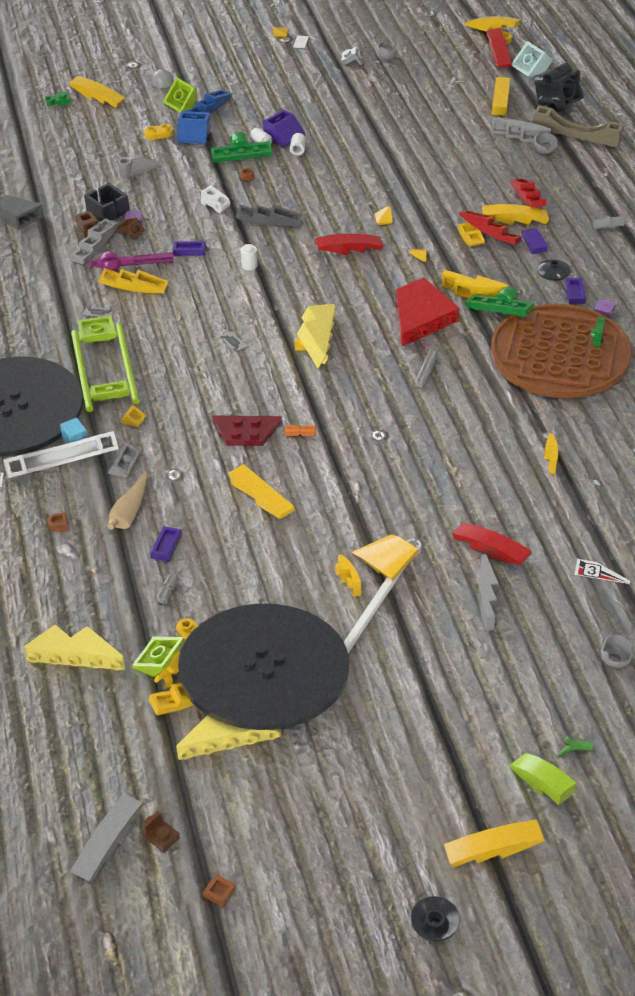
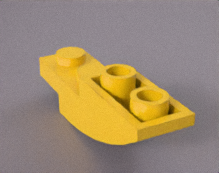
M444 270L442 273V287L454 290V295L464 298H470L474 294L495 297L503 288L509 287L508 284L479 275L474 279L448 270Z

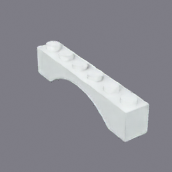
M114 431L57 447L4 459L3 462L9 479L108 453L119 448Z

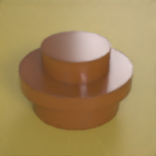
M243 168L241 170L240 178L242 180L251 181L254 179L255 173L253 169Z

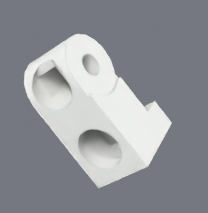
M210 185L201 191L202 205H209L218 213L230 207L228 197Z

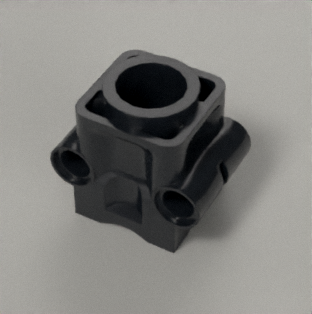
M563 63L535 79L539 105L553 108L556 112L584 98L583 90L580 86L579 70L572 69L568 63Z

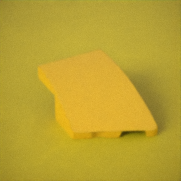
M389 535L353 551L352 555L365 565L368 564L378 573L381 572L393 582L419 551L404 539L395 535Z

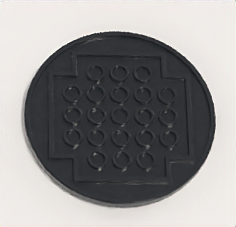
M20 356L0 359V456L20 455L41 449L62 437L60 424L74 418H79L83 406L82 390L78 380L69 370L50 360L36 357Z
M249 604L222 611L197 626L182 646L178 661L180 683L186 696L207 716L238 728L275 730L307 722L325 712L336 702L348 680L349 655L340 635L318 616L287 605Z

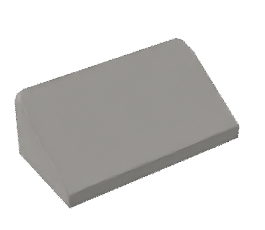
M125 442L116 455L108 474L128 477L141 451Z

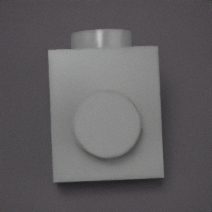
M355 47L351 50H346L342 54L341 61L346 65L356 59L359 65H362L364 55L362 51Z

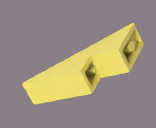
M335 304L308 306L302 316L304 322L297 333L317 368L320 367L321 363L325 364L328 359L326 353L330 348V343L328 342L332 337L331 330L334 326L333 320L336 315V311H334Z
M53 625L24 646L27 661L32 663L40 662L54 665L62 664L125 670L123 655L88 626L74 636L69 637L59 627Z
M206 716L176 745L178 759L186 760L191 757L208 755L213 752L229 750L247 744L251 745L264 740H273L281 736V729L251 730L238 728Z

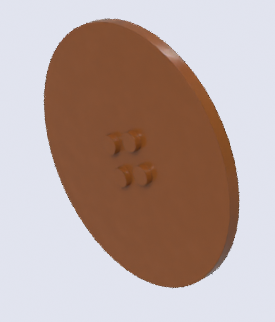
M537 305L525 317L512 314L498 325L491 340V356L498 371L516 386L548 397L579 398L605 391L623 378L631 362V345L624 331L606 316L574 305ZM598 317H604L601 345L596 347L593 346L594 339H591L592 328L596 329Z

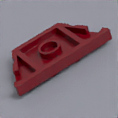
M212 415V423L217 426L218 432L223 437L226 446H263L267 439L275 432V427L282 424V416Z

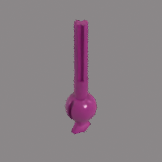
M107 251L100 256V259L89 260L90 269L96 267L101 268L103 271L106 268L117 272L122 266L174 262L173 252L118 257L115 252Z

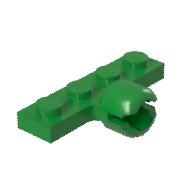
M242 131L234 132L230 136V146L211 148L213 163L272 156L270 141L249 143L247 135Z
M505 287L495 297L472 295L466 300V307L473 308L474 310H488V312H501L505 315L514 314L519 317H525L534 310V303L519 301L517 299L519 296L517 290L513 287Z

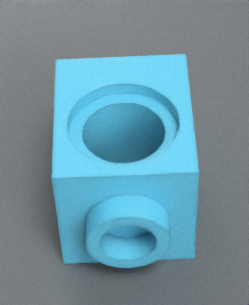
M77 418L60 424L62 438L67 444L87 438L86 429Z

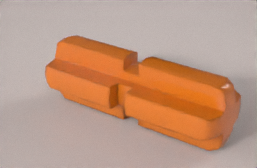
M286 425L285 436H299V434H302V436H315L316 427L314 425H302V427H299V425Z

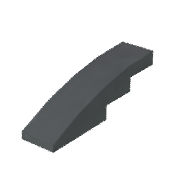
M240 204L235 218L270 226H299L303 214L276 205H272V208L269 209L256 204L255 209Z

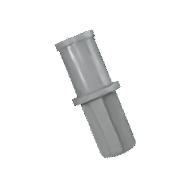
M607 216V218L593 219L594 230L600 228L610 229L611 227L625 225L624 216L611 218Z

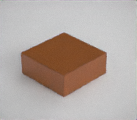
M215 874L203 891V897L224 908L235 892L236 884Z

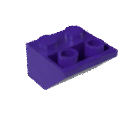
M284 109L263 121V131L272 137L273 142L283 147L291 144L294 134L301 133L305 136V132L295 115Z

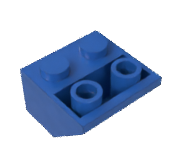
M181 111L178 118L177 142L184 144H206L211 130L210 113Z

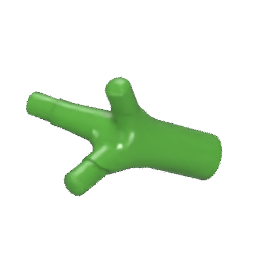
M567 736L564 742L569 744V746L559 752L558 755L561 757L565 753L575 750L592 751L593 742L576 741Z

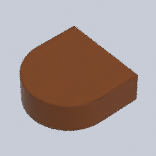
M66 512L55 513L49 516L47 523L51 531L68 530Z

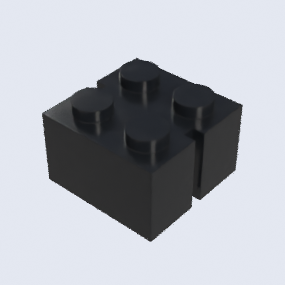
M110 183L99 187L98 193L97 190H93L84 195L86 211H90L100 221L104 219L113 220L116 216H122L126 211H130L128 195Z

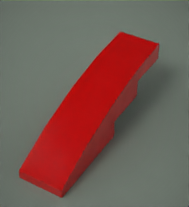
M487 29L492 58L497 68L511 67L508 48L501 29Z
M525 178L510 179L513 189L525 204L530 207L546 206V199L541 198V191L535 189V182Z
M469 210L459 212L463 219L485 234L514 245L521 243L522 236L507 233L508 226L494 223V216Z
M333 234L315 238L318 250L348 255L349 250L364 253L366 248L381 251L384 246L380 236L368 234Z
M463 522L452 533L455 540L469 542L471 549L487 552L490 559L521 565L532 554L530 549L518 542L478 525Z

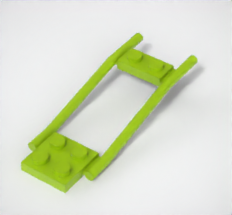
M111 315L79 320V332L73 330L71 334L87 412L93 411L92 399L93 401H105L106 399L129 396V393H131L133 403L139 404L140 399L122 324L117 323L114 326ZM118 336L128 382L125 380L94 385L89 389L80 342L82 344H91L96 341H109Z

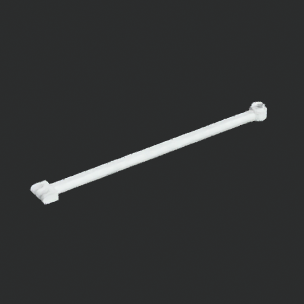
M409 539L407 542L415 547V539ZM417 540L416 548L419 551L418 554L421 552V543L419 540ZM404 569L393 582L386 578L345 639L344 644L348 654Z

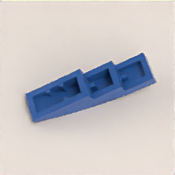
M224 90L204 94V100L195 102V107L186 111L209 112L211 114L232 97V93Z

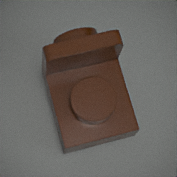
M137 218L126 219L116 228L119 233L130 234L133 240L137 239L145 231Z
M159 811L147 817L142 825L144 838L163 853L180 839L179 832L163 821L162 813Z

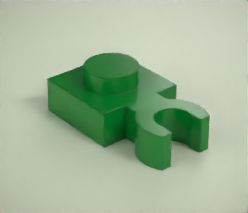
M61 91L54 94V96H45L47 106L71 104L68 92Z
M598 317L596 329L592 328L591 339H594L593 346L596 347L601 345L604 317Z

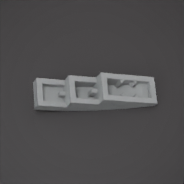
M492 117L491 133L506 134V137L520 138V141L534 142V137L537 133L544 134L548 132L551 134V128L538 124Z
M104 219L89 229L88 237L79 242V249L70 254V260L80 264L88 262L110 239L119 223Z
M483 554L479 569L478 600L485 629L490 631L494 630L495 625L494 613H496L498 581L487 555Z
M123 794L99 824L70 872L93 883L103 863L107 864L117 845H122L144 803Z

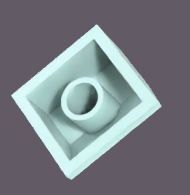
M527 41L511 63V66L530 78L545 72L553 59Z

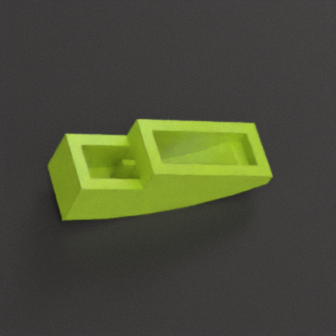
M525 753L510 764V768L541 796L547 794L558 805L575 793L577 782L556 766L535 755Z

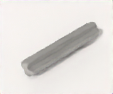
M436 350L428 352L415 380L416 387L423 388L438 357Z

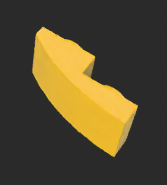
M342 554L338 555V563L335 564L336 576L340 575L341 583L347 582V588L352 590L353 597L361 596V580L356 569Z

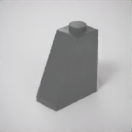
M8 195L0 198V217L17 230L43 218L40 203Z

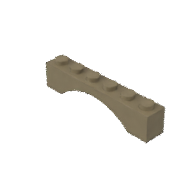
M538 106L533 117L534 124L551 128L553 134L574 137L583 141H592L596 144H605L610 147H618L622 141L624 124L609 121L597 126L578 125L564 119L553 108Z

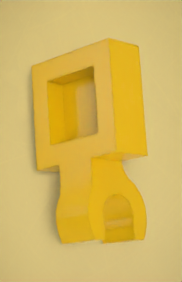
M179 651L165 670L154 679L156 683L161 679L165 681L164 690L172 685L171 675L179 672Z

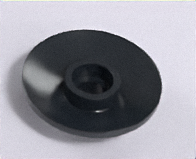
M549 259L542 261L538 265L537 272L544 279L558 281L569 276L570 267L561 260Z
M431 896L420 900L414 906L411 913L413 929L419 936L429 941L446 940L453 936L459 927L460 917L457 908L452 902L442 897ZM437 921L439 924H432L431 922Z

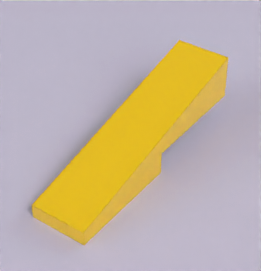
M496 77L492 115H507L510 78Z
M244 464L229 472L231 484L253 497L257 506L275 517L282 519L295 510L290 502Z

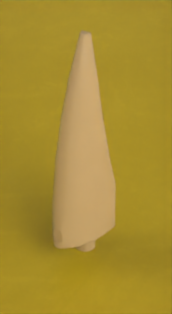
M146 471L114 504L109 513L108 529L113 530L114 527L121 529L130 528L144 496L147 479Z

